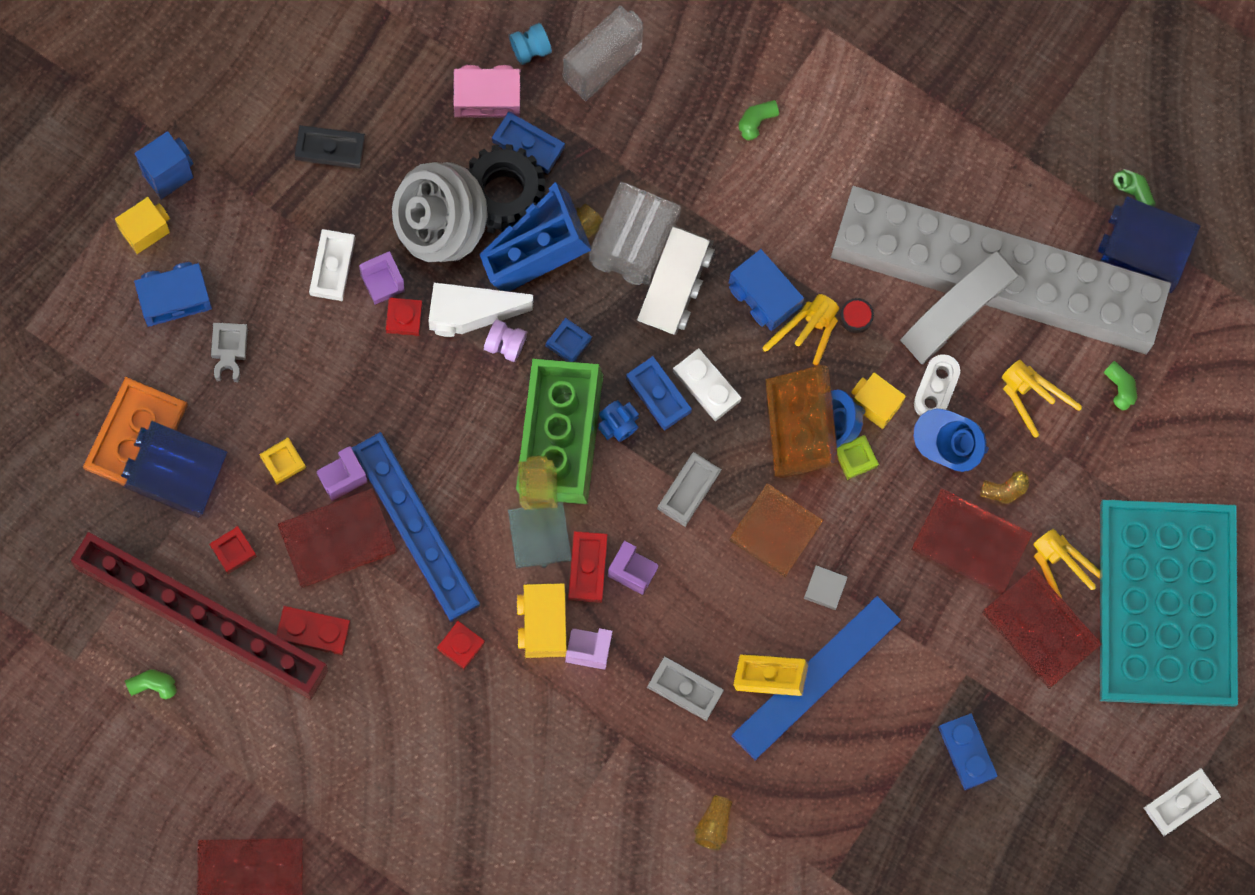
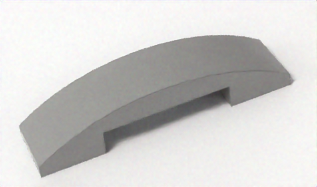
M995 251L934 304L902 337L901 342L923 365L947 343V340L1020 275L999 251Z

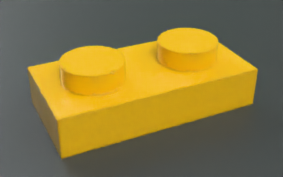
M740 654L734 687L736 691L802 696L808 664L805 659Z

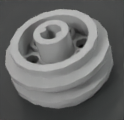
M452 162L420 164L407 173L395 192L392 205L393 225L402 244L414 257L426 262L460 260L473 251L484 233L488 217L487 201L477 179L465 167Z

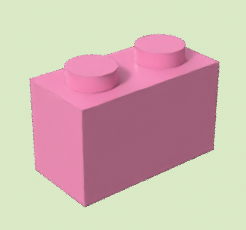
M466 65L461 67V69H454V117H505L508 111L520 117V69H513V67L508 65H499L494 67V69H481L479 66Z

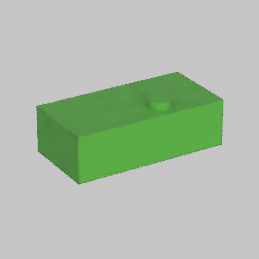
M532 359L516 490L522 499L588 504L603 373L599 364Z

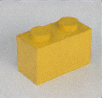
M565 584L524 585V594L517 595V615H524L525 628H518V649L525 648V658L566 657Z

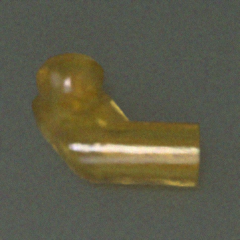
M1016 471L1003 484L984 480L980 496L1003 503H1011L1027 492L1029 478L1026 473Z

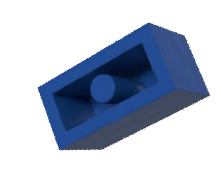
M168 131L135 153L142 175L160 199H163L193 178L190 168L193 162L189 157L190 152L180 137L174 140Z
M762 249L730 274L729 283L731 285L729 289L738 301L742 302L744 300L751 307L750 313L755 321L762 327L766 325L770 331H773L802 307L804 297Z
M181 263L174 266L171 271L164 273L151 271L143 274L141 279L134 280L142 313L148 327L212 310L199 263Z

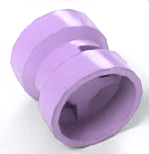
M496 319L487 336L484 350L493 354L499 352L504 354L505 359L516 362L525 343L527 331L520 328L513 330L508 328L505 322Z

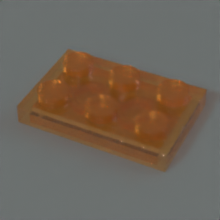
M818 365L766 379L775 477L785 478L839 465L829 367Z

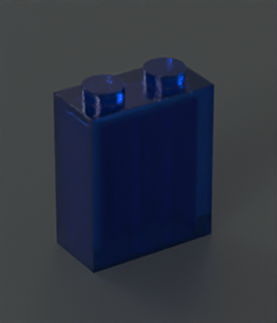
M1126 196L1121 206L1115 204L1108 223L1113 224L1110 235L1104 233L1098 246L1097 252L1102 253L1100 262L1171 283L1169 292L1173 293L1180 281L1201 225Z
M151 421L147 429L144 427L140 428L134 446L139 447L135 460L128 458L121 477L126 478L123 488L199 518L203 514L227 451Z

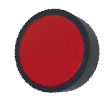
M860 298L848 300L840 312L842 326L852 333L866 331L871 326L874 318L872 306L866 300Z

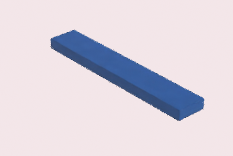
M379 432L352 447L351 449L449 621L452 622L479 607L478 599L382 433Z
M876 596L807 662L808 669L802 696L774 694L731 737L756 761L879 643L901 619Z

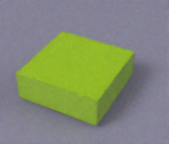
M865 435L854 439L852 442L841 444L834 451L847 480L877 468L879 465Z

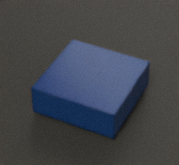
M565 318L546 342V347L565 361L575 362L592 341V336Z

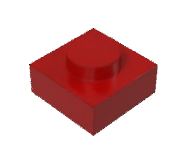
M389 298L386 333L419 336L422 300Z
M238 526L209 543L227 574L257 557Z
M457 621L438 645L437 650L465 670L483 647L485 641Z

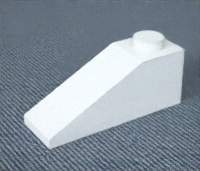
M434 283L429 314V330H434L435 334L440 336L452 337L455 333L464 334L491 325L496 319L502 321L532 311L533 295Z

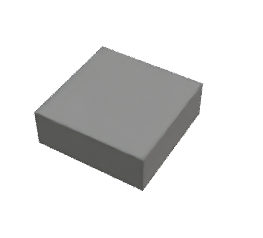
M815 566L804 599L836 610L848 577Z

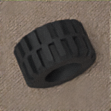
M499 144L492 145L491 152H487L484 148L479 151V158L477 159L473 156L469 161V168H466L477 179L485 195L488 213L486 226L487 231L495 234L496 229H500L502 233L508 226L513 227L527 214L525 210L532 204L536 205L545 196L543 170L541 166L537 167V159L533 155L527 157L526 150L521 147L518 152L513 151V145L506 144V149H499ZM497 177H510L517 180L524 190L516 200L508 203H499L491 200L485 194L484 188L491 180Z

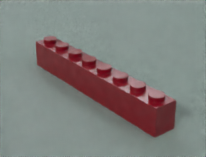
M90 532L86 534L71 559V563L78 571L312 700L328 672L326 663Z

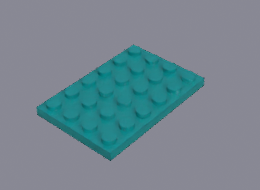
M1102 500L1100 502V701L1236 707L1238 705L1236 505Z

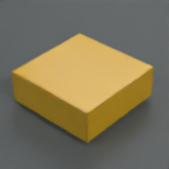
M289 438L259 454L277 485L306 468Z

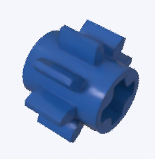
M619 400L614 401L599 413L602 422L598 424V429L607 440L614 436L618 442H621L639 428L635 423L639 418V413L630 402L623 406Z

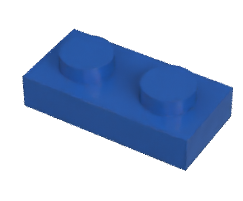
M509 111L492 137V143L499 144V147L506 149V144L513 145V151L518 152L520 147L526 150V156L530 157L533 155L537 159V167L541 166L543 172L549 174L565 148V143Z
M653 356L626 374L627 381L664 431L691 413V407Z
M971 713L938 727L964 790L998 777Z

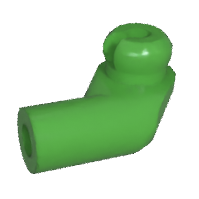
M1128 170L1118 171L1114 175V185L1119 190L1134 195L1141 211L1156 205L1144 176Z
M1114 361L1103 373L1118 386V395L1113 399L1114 404L1121 410H1128L1130 405H1134L1137 401L1136 382L1127 371Z
M154 669L125 680L131 696L149 688L158 691L162 699H169L177 692L173 677Z

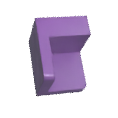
M390 251L359 265L361 277L374 305L405 292L403 278Z
M350 446L338 452V460L317 471V475L331 501L367 483L366 474Z
M624 541L608 569L607 577L644 595L658 569V565L636 553V546Z

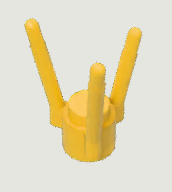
M818 294L813 302L807 301L803 309L763 346V351L766 352L807 315L806 320L808 324L795 341V345L800 346L814 327L822 329L825 326L813 360L814 365H819L831 332L838 322L834 316L838 312L839 306L831 298Z
M1022 360L1015 362L1002 376V379L1007 383L1003 390L1011 397L1026 426L1035 438L1039 436V433L1017 395L1018 391L1024 395L1033 388L1050 404H1054L1056 400L1044 389L1046 388L1076 410L1080 411L1082 409L1081 404L1040 376L1030 365L1027 366Z
M1055 529L1045 533L1033 544L1038 551L1033 557L1040 564L1057 601H1061L1062 596L1047 563L1048 560L1055 564L1063 559L1091 590L1096 588V585L1069 554L1099 579L1100 570L1076 550L1063 535L1060 536Z

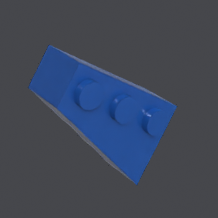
M557 182L548 188L550 192L536 205L532 204L525 210L527 214L513 227L508 226L479 254L490 283L500 291L509 292L592 250L569 193Z

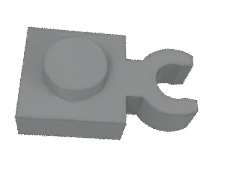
M213 323L211 356L214 359H220L214 368L216 381H221V373L225 369L233 371L234 382L240 380L241 374L236 360H246L247 324Z

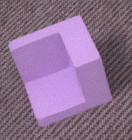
M599 628L598 633L572 629L565 662L605 670L612 631Z

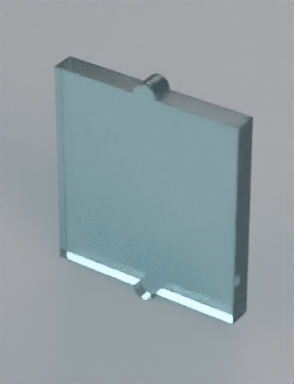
M563 502L540 506L538 503H533L532 507L508 510L516 568L538 565L545 568L547 564L571 561Z

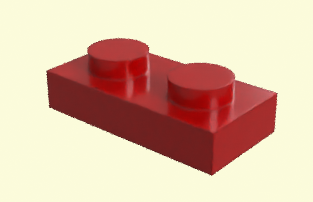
M574 531L568 600L602 603L608 534Z
M283 606L276 636L293 645L343 655L351 622L346 619Z

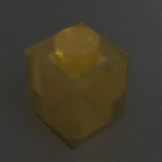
M532 456L527 458V462H518L519 502L523 509L558 508L557 474L553 461L547 460V457Z

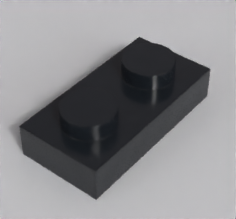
M299 125L294 155L295 160L361 169L365 134Z

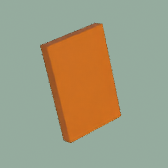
M125 377L83 468L146 495L188 406L187 402Z

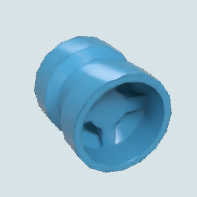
M541 23L530 26L529 30L525 33L517 31L509 35L512 49L520 65L530 62L532 56L540 55L543 57L552 53L550 42Z

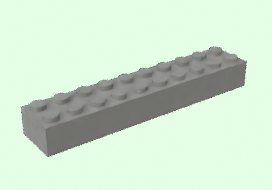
M856 186L852 187L831 258L947 293L995 251H999L1020 276L996 298H992L986 306L1146 355L1154 345L1171 283Z

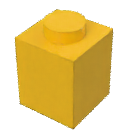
M149 197L115 218L118 229L136 254H139L170 233L166 223L170 220V217L160 203L154 206Z
M875 372L868 380L862 377L851 392L855 396L853 402L865 409L866 413L864 416L882 430L899 410L906 398L903 393Z

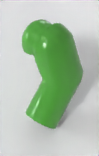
M775 100L746 109L739 122V130L742 131V137L745 140H752L759 136L757 127L762 120L779 116Z

